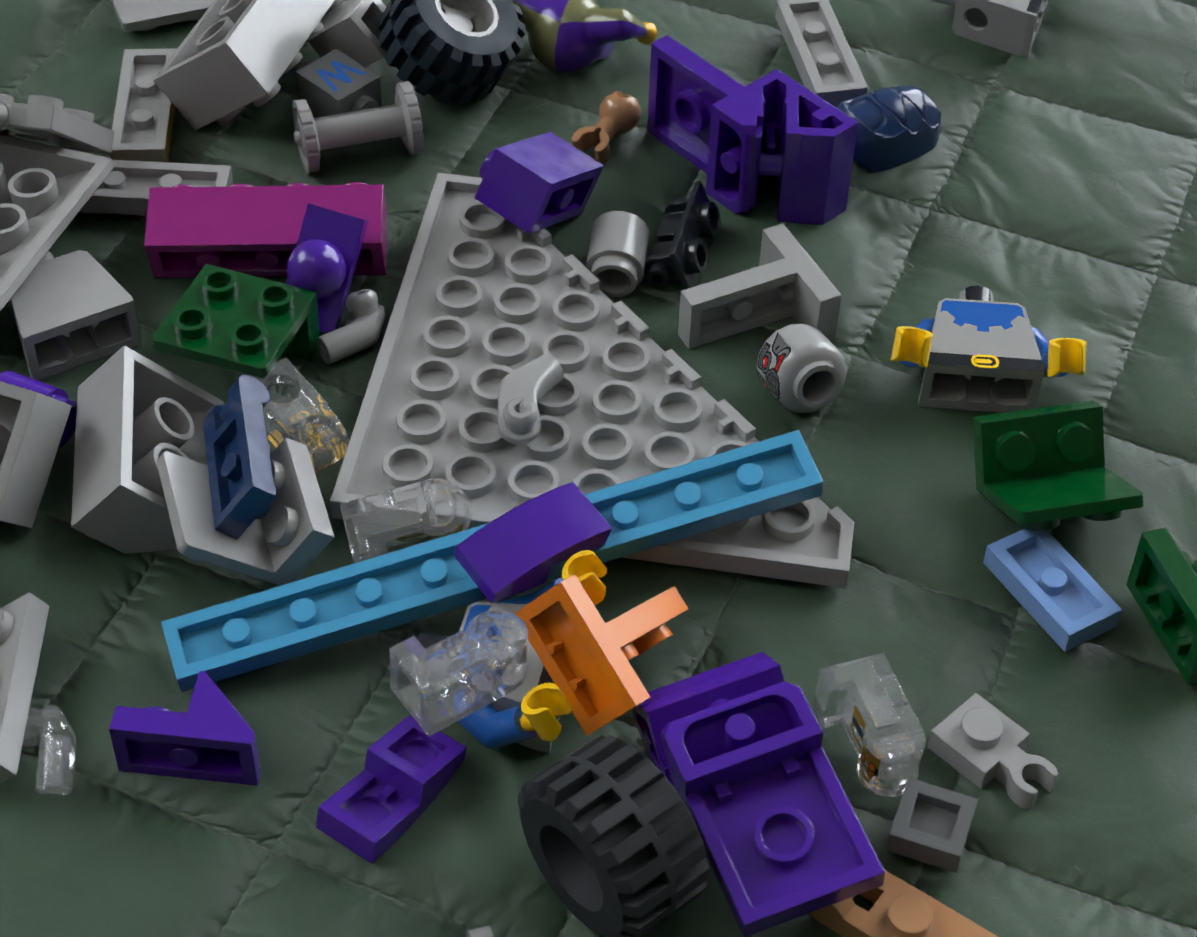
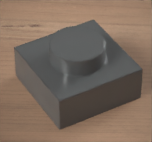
M908 777L889 833L886 850L957 873L978 799Z

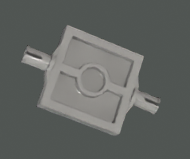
M0 93L1 136L93 154L94 152L112 153L115 131L94 123V114L90 112L63 108L64 101L57 98L29 95L28 103L24 104L14 103L12 96Z

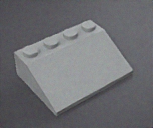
M0 135V311L114 168L112 158Z

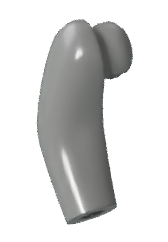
M544 354L512 371L500 381L498 388V431L507 442L516 445L527 444L539 435L541 422L537 403L564 377L561 365L552 356Z

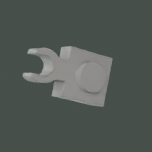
M977 693L972 695L931 730L927 746L930 750L980 789L996 778L1005 786L1009 798L1023 809L1031 810L1034 808L1038 795V790L1024 780H1034L1051 792L1054 789L1058 776L1056 767L1050 761L1041 756L1024 752L1030 733Z

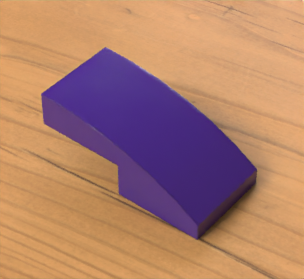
M570 482L543 493L491 521L458 544L453 556L492 604L544 584L552 566L568 560L573 554L583 550L592 551L605 546L612 527L574 482Z
M410 714L367 748L364 770L318 807L316 828L373 864L412 826L438 796L465 759L467 747L413 714Z

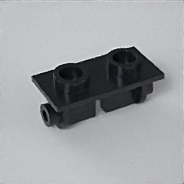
M701 180L695 181L689 198H677L666 206L664 217L657 233L659 243H653L644 267L646 279L654 287L663 288L668 284L682 283L684 289L698 286L702 273L707 270L708 255L715 236L720 233L721 217L717 205L709 201Z

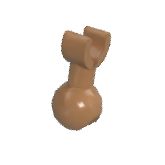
M619 91L606 96L599 108L600 120L595 126H586L578 129L571 138L572 146L580 151L588 147H595L596 161L602 165L607 163L610 158L609 142L617 133L625 134L638 125L641 117V107L637 98Z

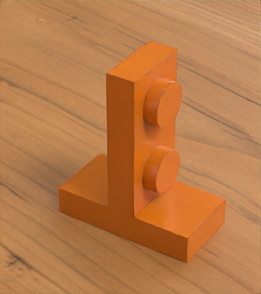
M574 575L549 589L518 610L513 616L550 677L572 706V713L586 736L650 698L629 661L672 636L673 634L666 623L688 610V607L676 587L673 586L605 623L579 579Z

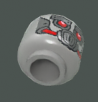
M790 324L773 333L762 346L758 354L756 366L763 385L784 408L799 414L813 413L829 405L843 388L847 374L845 359L841 352L817 328L806 324Z

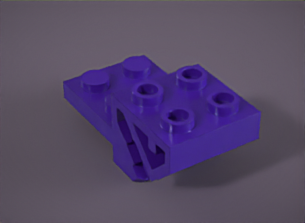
M669 35L651 43L647 132L707 173L706 194L734 214H748L749 209L756 204L759 175L776 176L777 222L824 225L846 211L858 122L778 69L747 86H743Z
M760 652L648 692L650 698L632 708L633 720L653 764L664 774L678 792L697 826L707 858L743 937H748L883 885L885 871L822 748L823 731L801 687L785 682L780 665L772 658Z

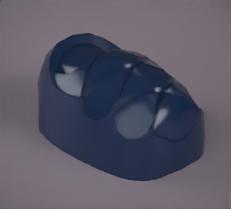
M898 86L877 89L872 93L868 92L851 100L843 101L836 107L858 122L853 160L865 167L869 173L898 167L921 157L937 146L941 128V111L938 110L934 100L918 87Z

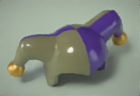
M511 0L513 4L520 7L523 14L520 21L525 24L532 54L542 65L557 72H573L587 67L599 59H606L612 52L613 42L626 41L636 38L639 43L649 45L656 40L658 35L654 24L649 22L642 23L624 8H601L594 0Z

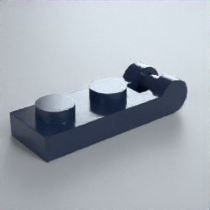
M241 375L228 390L229 400L226 404L216 405L203 420L214 527L216 531L237 540L255 519H261L268 513L276 496V487L273 482L269 455L270 446L267 441L263 408L268 404L271 396L265 385L249 375Z

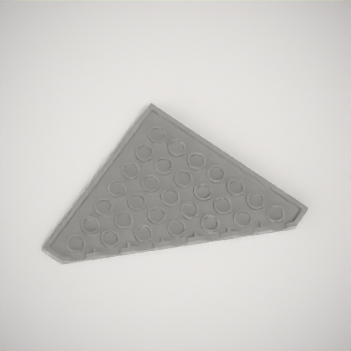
M438 173L330 499L331 516L336 519L448 534L454 531L460 523L464 525L462 531L490 523L513 508L570 482H574L583 494H587L759 441L755 438L756 428L725 399L717 402L701 386L702 377L672 348L664 351L649 337L650 328L621 300L616 303L612 302L600 290V280L572 254L565 257L552 244V235L545 228L529 234L476 200L475 195L482 178ZM544 354H548L559 362L563 369L564 377L537 403L541 422L539 435L527 444L516 445L509 443L501 437L498 431V388L500 381L519 367ZM816 497L622 558L846 588L850 568L854 521L838 506L830 509Z

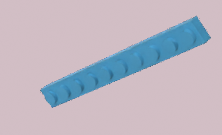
M800 431L789 432L584 494L612 527L605 546L592 551L602 563L822 496L824 482ZM487 524L161 621L181 692L194 689L200 671H204L213 682L220 681L487 599L453 556L458 544ZM566 561L553 565L546 580L562 576L561 572Z

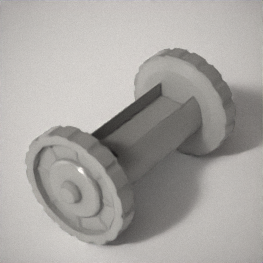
M406 81L396 84L395 104L318 118H313L305 99L293 101L294 139L298 145L305 172L307 174L319 172L320 151L396 137L402 138L409 155L423 153L424 135L421 113L411 83Z

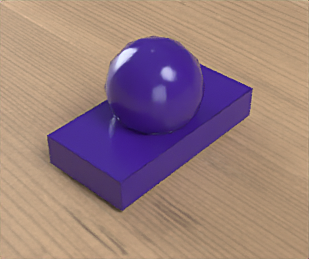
M308 203L296 248L292 251L287 262L288 276L286 284L317 292L319 330L323 333H329L339 328L369 221Z

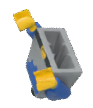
M976 285L961 291L958 299L945 298L939 301L935 319H924L916 327H897L890 361H900L909 368L924 367L918 400L919 407L1006 413L1036 408L1043 377H1062L1067 373L1085 375L1087 343L1076 338H1057L1049 341L1038 328L1031 326L1025 307L1018 303L994 302L991 290L984 286Z
M583 550L573 554L563 566L562 578L552 581L531 594L492 604L490 602H475L467 606L457 636L459 637L464 634L463 648L467 645L468 637L470 639L477 631V627L476 629L474 627L472 630L471 628L477 623L478 616L479 621L487 620L494 627H503V629H494L489 637L479 642L478 649L477 644L470 648L467 646L465 650L451 657H444L442 645L448 642L446 655L453 654L451 648H449V641L455 638L426 632L419 633L413 652V672L444 678L446 715L451 720L460 724L486 748L498 749L518 743L541 752L550 753L553 740L561 732L560 716L569 715L573 708L550 677L513 614L558 583L574 575L577 576L594 605L602 602L606 594V586L599 578L606 575L607 567L593 551ZM480 622L479 629H487V626L490 628V624ZM490 629L488 632L485 630L479 634L480 640L489 634ZM474 636L473 639H470L469 645L475 644L477 637ZM457 638L456 645L454 646L455 652L461 650L459 644H457ZM462 657V664L444 673V665L451 658Z

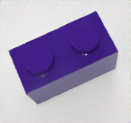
M547 132L492 150L480 168L479 176L482 178L475 199L531 234L582 214L604 165L555 134Z

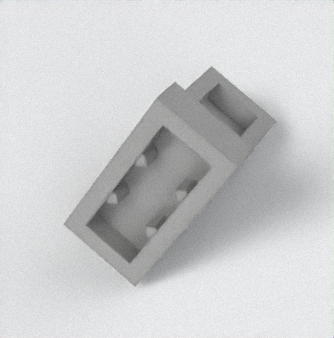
M782 223L763 229L758 267L681 291L678 336L686 347L691 349L792 316L798 324H806L817 328L828 340L836 338L841 294Z

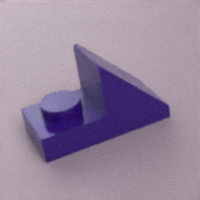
M200 671L187 713L172 712L156 706L146 708L116 706L109 726V733L118 771L258 786L261 770L255 732L204 671Z

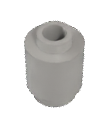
M625 211L604 213L597 217L592 225L586 268L600 280V290L608 297H623L634 291L636 285L641 282L644 275L649 230L641 218Z

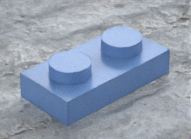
M1024 528L987 545L983 563L1064 652L1118 626L1122 609L1047 530H1029Z

